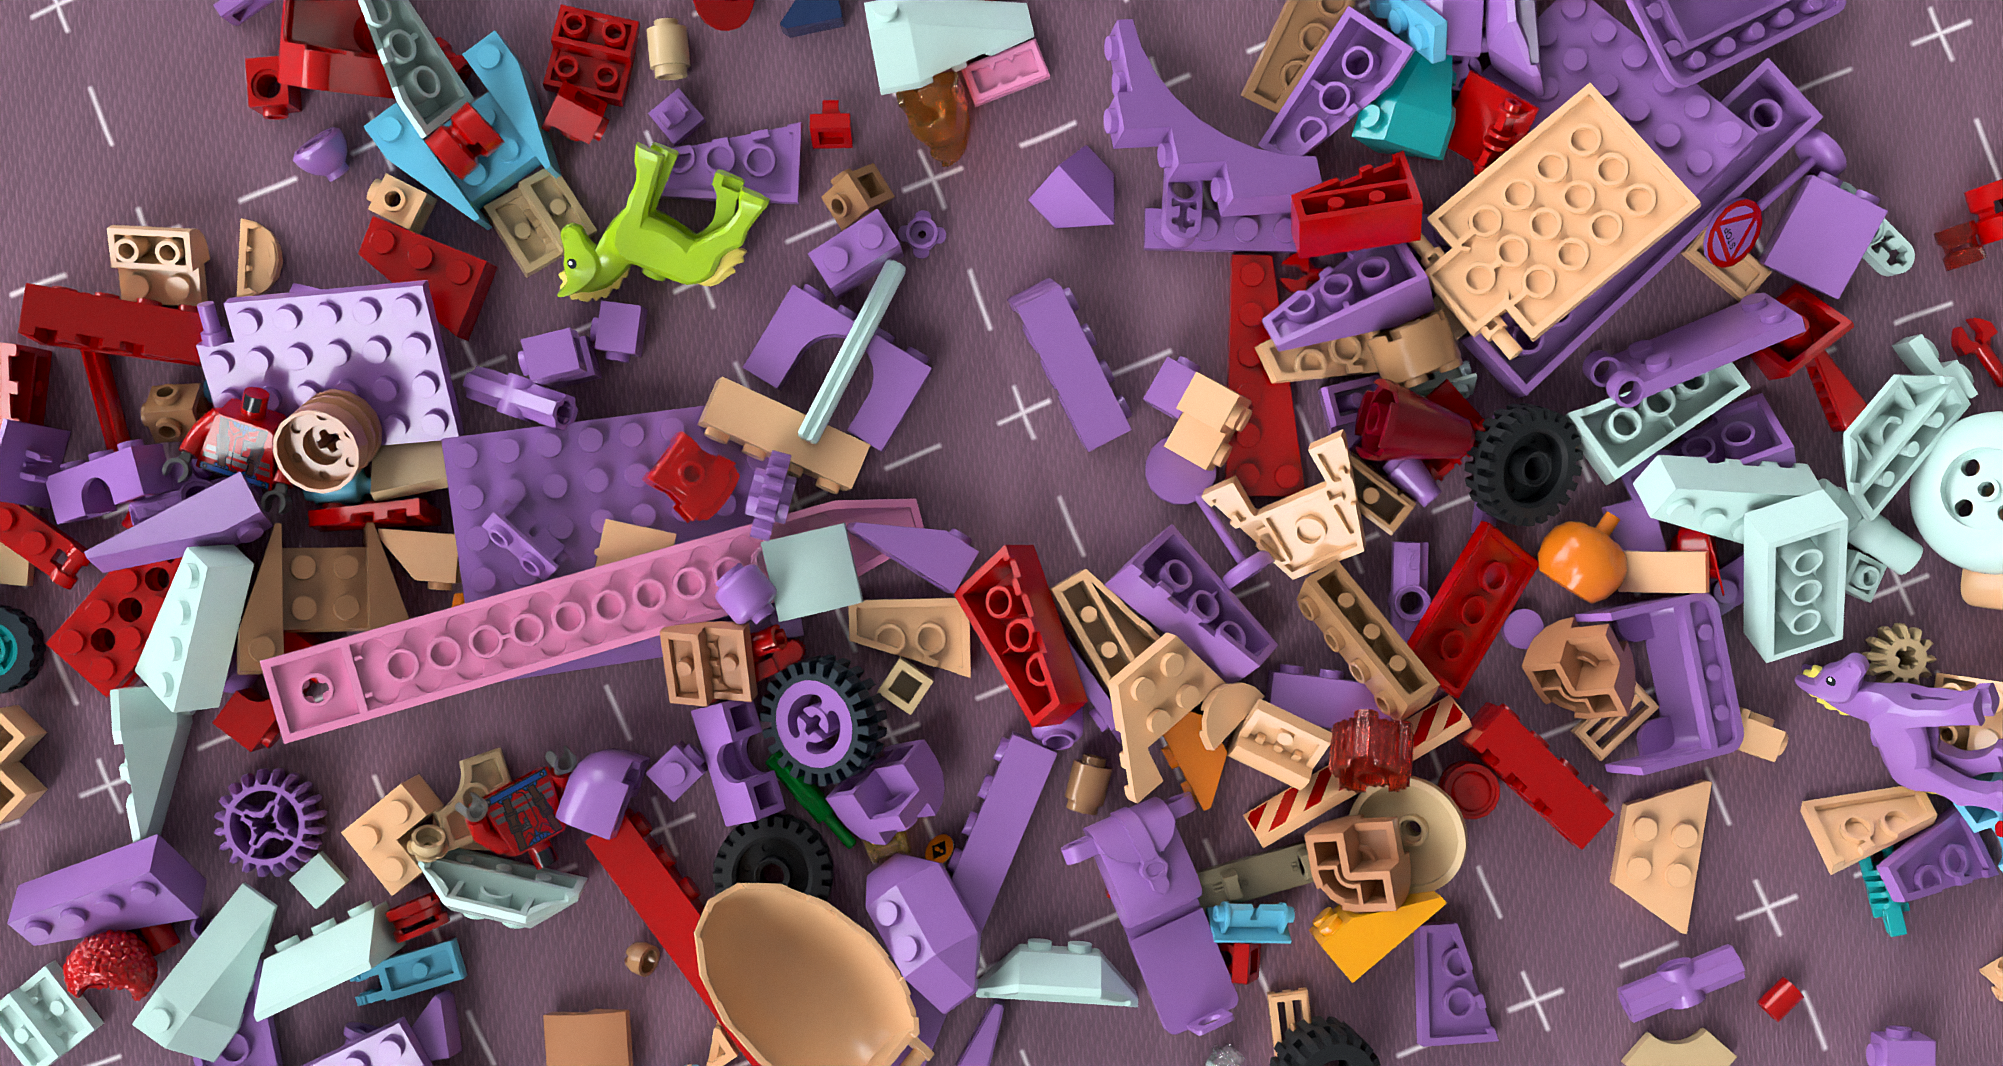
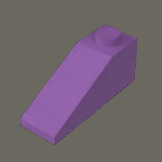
M859 522L847 525L849 533L945 593L956 592L979 551L969 546L972 539L954 528L947 532L946 530Z

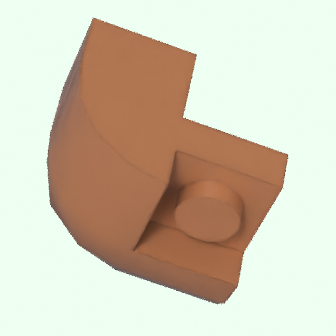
M1570 617L1545 627L1533 638L1527 649L1522 668L1535 692L1546 705L1553 702L1562 708L1574 711V718L1596 719L1629 716L1636 686L1633 655L1628 641L1618 642L1609 624L1579 627L1575 617Z
M1364 814L1345 816L1320 823L1304 835L1311 874L1316 888H1321L1331 900L1342 905V910L1352 912L1397 911L1405 902L1411 883L1410 852L1403 851L1397 816L1365 818Z

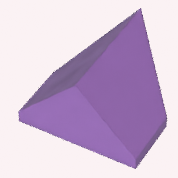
M1085 145L1058 165L1028 201L1055 229L1115 224L1114 173Z
M1379 375L1326 386L1317 390L1328 434L1331 435L1343 429L1347 436L1349 452L1362 439V436L1355 435L1358 409L1366 391H1375L1379 386L1373 383L1376 379H1380Z

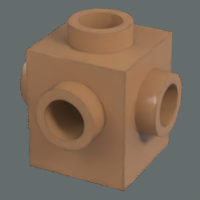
M874 163L854 171L851 168L842 171L830 181L833 187L821 197L842 231L874 210H881L895 198Z
M201 383L156 385L151 387L146 403H143L141 406V419L144 426L149 427L155 443L183 442L193 424L211 408L204 395Z

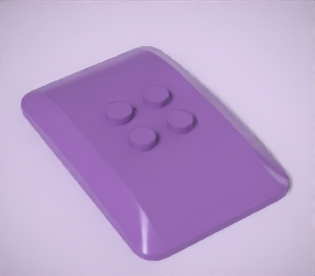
M1847 0L1625 1L1664 77L1674 87L1683 89L1697 84L1835 16L1844 9Z

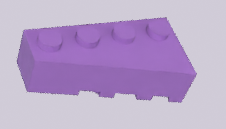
M1047 278L1008 298L1007 301L1012 311H1016L1020 315L1024 323L1022 330L1036 354L1039 353L1042 359L1040 360L1041 366L1052 387L1057 389L1059 393L1058 399L1084 448L1090 452L1132 430L1127 421V418L1131 417L1132 413L1122 395L1115 397L1109 383L1115 381L1114 376L1104 359L1098 362L1092 350V347L1096 346L1097 342L1087 323L1080 326L1074 314V311L1079 309V305L1070 288L1062 289L1058 283L1051 278Z
M1173 524L1144 545L1104 584V586L1163 633L1167 632L1178 636L1228 684L1238 682L1260 667L1278 647L1275 640Z
M159 834L18 885L7 924L33 946L90 937L107 930H113L114 932L118 930L125 931L196 919L200 916L207 880Z

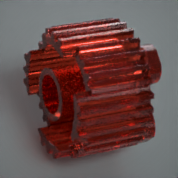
M1372 709L1355 710L1353 718L1350 717L1349 720L1343 719L1342 722L1334 723L1331 728L1332 740L1328 767L1331 774L1335 778H1339V788H1346L1347 791L1353 790L1355 793L1366 792V787L1368 786L1376 788L1377 786L1385 787L1388 785V792H1400V790H1406V787H1410L1414 745V727L1412 723L1405 720L1388 721V718L1379 719V713Z

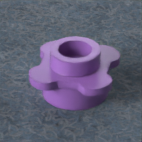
M921 210L915 214V218L908 225H903L899 228L898 236L902 242H907L913 248L915 257L924 259L929 256V250L932 247L945 241L946 231L944 228L936 226L931 220V214L928 211ZM920 231L926 232L924 238L918 236Z

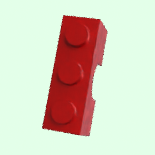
M310 632L283 633L284 654L323 643ZM317 677L309 679L310 685L303 689L304 695L314 682L319 684ZM251 688L236 690L212 722V724L250 752L265 747L269 749L281 737L271 698H265Z

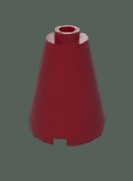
M1376 379L1373 382L1379 385L1376 390H1367L1363 396L1355 423V435L1362 436V447L1356 446V451L1363 459L1371 461L1461 458L1473 447L1475 431L1469 419L1392 380Z

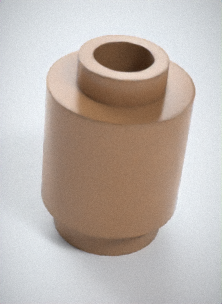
M1083 753L1082 759H1073L1065 797L1068 798L1066 805L1068 809L1083 814L1097 815L1099 807L1104 806L1112 768L1105 765L1106 758Z

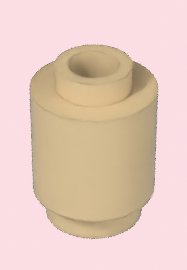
M675 18L655 20L654 26L646 30L650 69L654 70L655 79L679 80L686 78L687 68L691 66L687 27L679 25L678 19Z

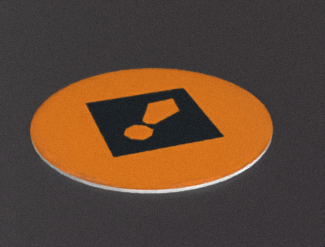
M946 834L934 837L927 845L925 851L926 860L945 863L953 852L954 844L952 838Z

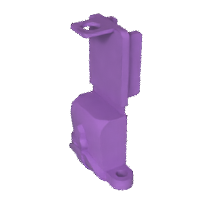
M1191 792L1181 793L1164 801L1158 797H1153L1130 808L1125 806L1111 812L1110 817L1083 828L1085 836L1064 845L1061 851L1067 865L1076 864L1094 856L1163 1028L1173 1035L1189 1030L1201 1036L1235 1019L1234 1015L1228 1010L1237 1005L1238 994L1219 947L1214 942L1211 927L1204 910L1197 899L1202 896V887L1175 825V819L1197 808Z

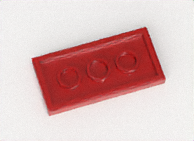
M1482 520L1406 643L1440 684L1439 688L1459 699L1539 566V562L1491 523Z

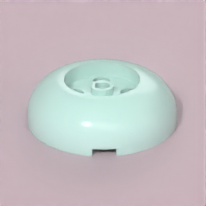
M2003 411L1972 415L1952 424L1939 438L1931 453L1912 474L1909 492L1914 522L1924 540L1936 553L1961 568L1994 575L2003 574V520L2000 518V510L2003 509ZM1975 459L1980 464V470L1976 475L1968 477L1965 468L1971 460ZM1994 485V493L1989 497L1985 496L1986 489ZM1965 500L1971 501L1973 504L1972 513L1967 517H1961L1959 515V508L1965 503Z

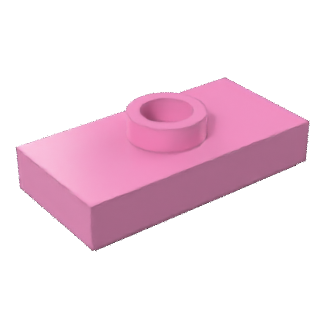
M1036 39L967 64V67L961 70L975 107L1050 79V74Z

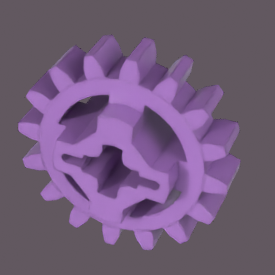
M772 450L767 470L756 467L745 514L754 516L750 537L769 541L774 523L785 524L797 480L796 477L787 475L791 460L790 454Z

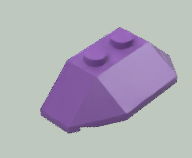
M1484 0L1483 17H1485L1486 28H1482L1481 53L1489 52L1492 68L1536 97L1545 95L1536 0Z
M901 853L894 854L867 875L866 910L904 979L943 1014H947L978 991V979L976 978L980 962L981 931L942 863Z

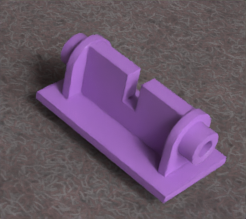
M506 499L489 516L482 527L488 531L490 539L496 545L507 548L519 559L525 571L546 581L569 556L563 550L565 546L545 528L535 537H532L528 531L537 521L521 508L519 504L515 502L512 505Z

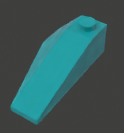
M1415 50L1393 85L1359 112L1351 137L1377 153L1396 154L1404 150L1405 156L1444 160L1456 121V108L1452 106V87L1456 86L1457 73L1453 71V55H1446L1444 61L1432 64Z

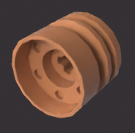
M337 389L319 392L280 423L273 437V455L279 470L292 484L309 492L324 494L337 491L348 484L375 458L382 444V426L374 409L365 399L354 393Z

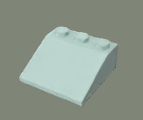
M367 901L347 911L350 918L337 924L333 917L312 927L311 930L314 935L300 941L298 935H294L274 945L277 952L264 959L254 1009L256 1021L259 1022L374 968L406 945L405 941L396 943L392 934L395 931L393 923L387 921L385 912L390 910L387 902L385 901L373 907L371 901Z

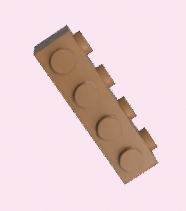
M1336 559L1306 578L1297 597L1302 614L1308 620L1316 623L1323 632L1327 645L1333 651L1341 654L1349 664L1352 676L1359 683L1366 685L1374 695L1375 703L1380 711L1387 716L1390 715L1395 723L1399 724L1429 704L1440 684L1341 563Z

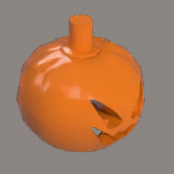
M1606 511L1596 528L1588 526L1583 522L1568 521L1555 526L1544 537L1539 550V571L1591 604L1608 599L1621 587L1627 574V557L1621 546L1610 538L1620 519Z

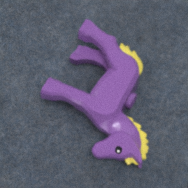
M1850 653L1842 660L1828 663L1823 667L1808 664L1802 665L1803 675L1795 677L1796 684L1809 693L1810 696L1816 697L1817 702L1824 704L1826 709L1838 710L1841 715H1851L1868 722L1871 729V742L1875 747L1879 748L1889 774L1898 784L1914 791L1944 796L1958 806H1978L2003 813V780L1987 782L1972 778L1989 772H2003V739H1998L1990 747L1969 751L1942 741L1939 731L1940 726H1982L1985 722L1984 716H1994L2000 703V697L1994 683H1979L1970 690L1958 691L1947 688H1928L1905 682L1864 681V674L1869 669L1870 664L1866 656L1860 653Z

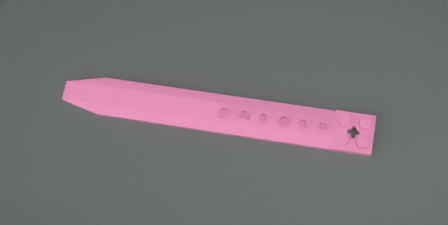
M916 499L835 500L788 513L785 524L774 523L770 540L841 523H846V527L849 523L853 522L924 528ZM748 524L261 660V668L283 743H290L659 636V631L663 627L707 622L728 616L715 598V594L719 589L715 583L738 563H741L744 567L749 564L756 565L769 579L761 542L765 540L750 537L752 524ZM848 532L858 577L890 559ZM317 677L319 683L328 684L329 690L323 693V700L320 702H315L313 696L305 697L303 689L310 685V678Z

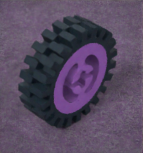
M836 655L813 656L781 670L775 675L777 679L771 681L766 689L771 693L763 696L761 703L764 706L770 707V709L761 712L760 717L761 722H771V727L762 730L764 739L772 736L775 738L776 743L768 747L771 755L781 751L784 755L777 763L782 769L793 764L789 775L795 779L805 775L804 783L810 785L816 782L819 783V786H827L831 783L837 784L866 769L865 767L871 765L877 759L874 755L881 752L884 746L878 739L885 737L887 734V727L878 725V722L887 719L886 710L876 711L874 706L883 701L881 693L870 696L868 692L876 684L871 677L861 681L859 678L864 673V670L859 666L849 669L851 661L846 658L836 660ZM812 695H817L821 698L822 701L808 706ZM840 733L835 745L826 742L825 739Z

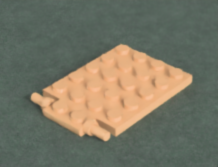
M1589 83L1427 217L1431 226L1451 247L1446 254L1440 247L1434 248L1422 233L1420 241L1408 243L1422 258L1420 263L1426 269L1424 272L1428 276L1430 288L1474 338L1481 333L1488 342L1493 340L1508 359L1512 360L1523 349L1507 332L1506 328L1508 325L1501 318L1504 313L1507 312L1534 342L1700 208L1701 202L1600 92Z

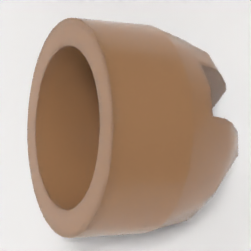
M635 942L626 949L628 957L624 961L631 972L647 977L657 967L660 952L654 945L646 942Z

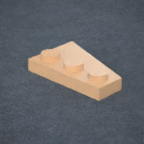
M1904 786L1803 801L1800 810L1830 875L1934 825L1938 815L1926 792L1914 791Z

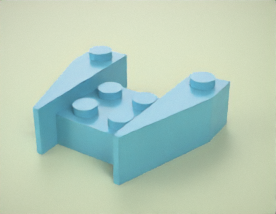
M495 30L462 55L489 91L471 105L495 129L505 143L489 157H478L479 166L464 180H460L429 148L424 141L428 136L420 137L398 103L393 104L363 126L386 159L486 230L491 229L492 225L480 209L541 164L555 178L562 176L549 133L541 129L544 117L531 75L510 46ZM451 120L446 122L444 126L449 127L452 124Z

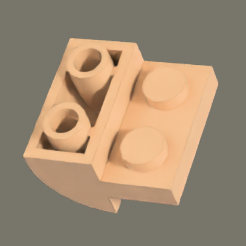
M111 225L107 228L111 268H118L122 300L136 302L137 298H144L162 302V305L185 304L192 306L208 301L204 263L210 260L206 239L200 230Z
M1259 698L1250 713L1239 723L1229 737L1226 746L1227 756L1296 789L1302 790L1310 782L1313 768L1330 746L1333 733Z

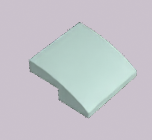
M846 523L761 542L769 580L777 589L774 602L779 622L864 602Z
M56 960L44 966L22 986L0 1000V1036L24 1066L52 1065L104 1024L83 995L80 998H76L67 991L63 969Z

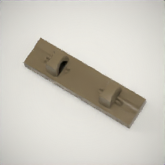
M1305 840L1196 871L1202 887V896L1197 899L1204 913H1206L1207 907L1220 905L1222 901H1228L1229 904H1238L1314 882ZM1297 856L1300 858L1305 871V873L1303 874L1301 872Z

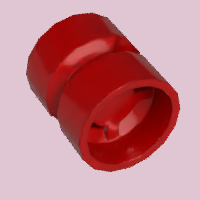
M468 101L450 116L452 124L449 127L440 125L424 140L436 156L460 180H464L479 166L478 157H489L505 143L495 129Z
M2003 179L1963 192L1970 214L1978 215L1979 219L1974 226L1981 246L2003 239V211L1995 213L1994 201L1999 200L2003 207Z

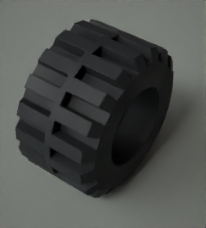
M1314 1016L1311 1023H1307L1303 1019L1297 1022L1298 1028L1292 1031L1289 1028L1283 1034L1286 1037L1284 1042L1277 1041L1274 1050L1278 1054L1270 1058L1269 1064L1270 1066H1323L1330 1061L1339 1060L1338 1066L1381 1065L1378 1056L1373 1052L1374 1050L1344 1021L1341 1023L1337 1018L1328 1016L1326 1021L1321 1016Z

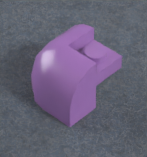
M925 739L885 747L883 750L885 756L865 767L866 769L840 782L827 796L826 800L838 818L859 838L873 844L887 845L897 832L909 829L916 823L918 818L935 816L943 802L944 778L938 760Z
M616 748L590 753L577 763L569 776L555 818L572 827L608 840L617 837L630 798L638 796L651 758L629 750Z

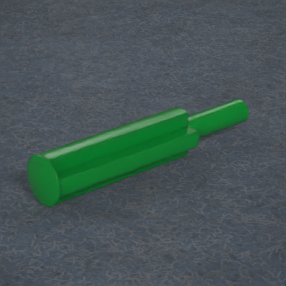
M781 751L770 755L765 762L767 767L771 771H775L776 777L817 824L824 821L847 849L854 847L857 842L856 839L832 813L833 809L826 800L827 797L815 784L804 783L805 775L797 779L789 775L793 764L782 769L777 763L784 755Z

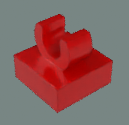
M823 100L822 114H810L809 128L813 149L853 148L850 113H840L839 100Z
M1221 943L1218 945L1220 951H1227L1232 955V964L1225 963L1229 974L1232 973V983L1248 985L1259 978L1261 943Z

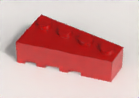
M30 283L25 284L18 333L40 345L202 367L196 345L202 341L200 333L204 329L197 306L179 304L178 309L162 307V302L151 299L137 298V301L133 302L121 300L120 296L109 293L95 292L93 295L62 286L47 287Z
M1004 545L953 594L1031 726L1035 728L1060 725L1087 703L1088 699L1035 546Z
M1486 702L1470 719L1472 727L1455 736V738L1571 845L1583 850L1615 815L1606 806L1609 799L1592 784L1586 787L1577 778L1579 775L1578 770L1564 758L1560 757L1558 760L1548 750L1550 745L1535 731L1531 730L1529 732L1519 722L1520 717L1507 705L1501 703L1498 706Z

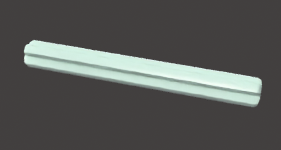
M891 259L885 262L798 430V436L801 439L812 444L819 442L905 275L906 267L901 263Z

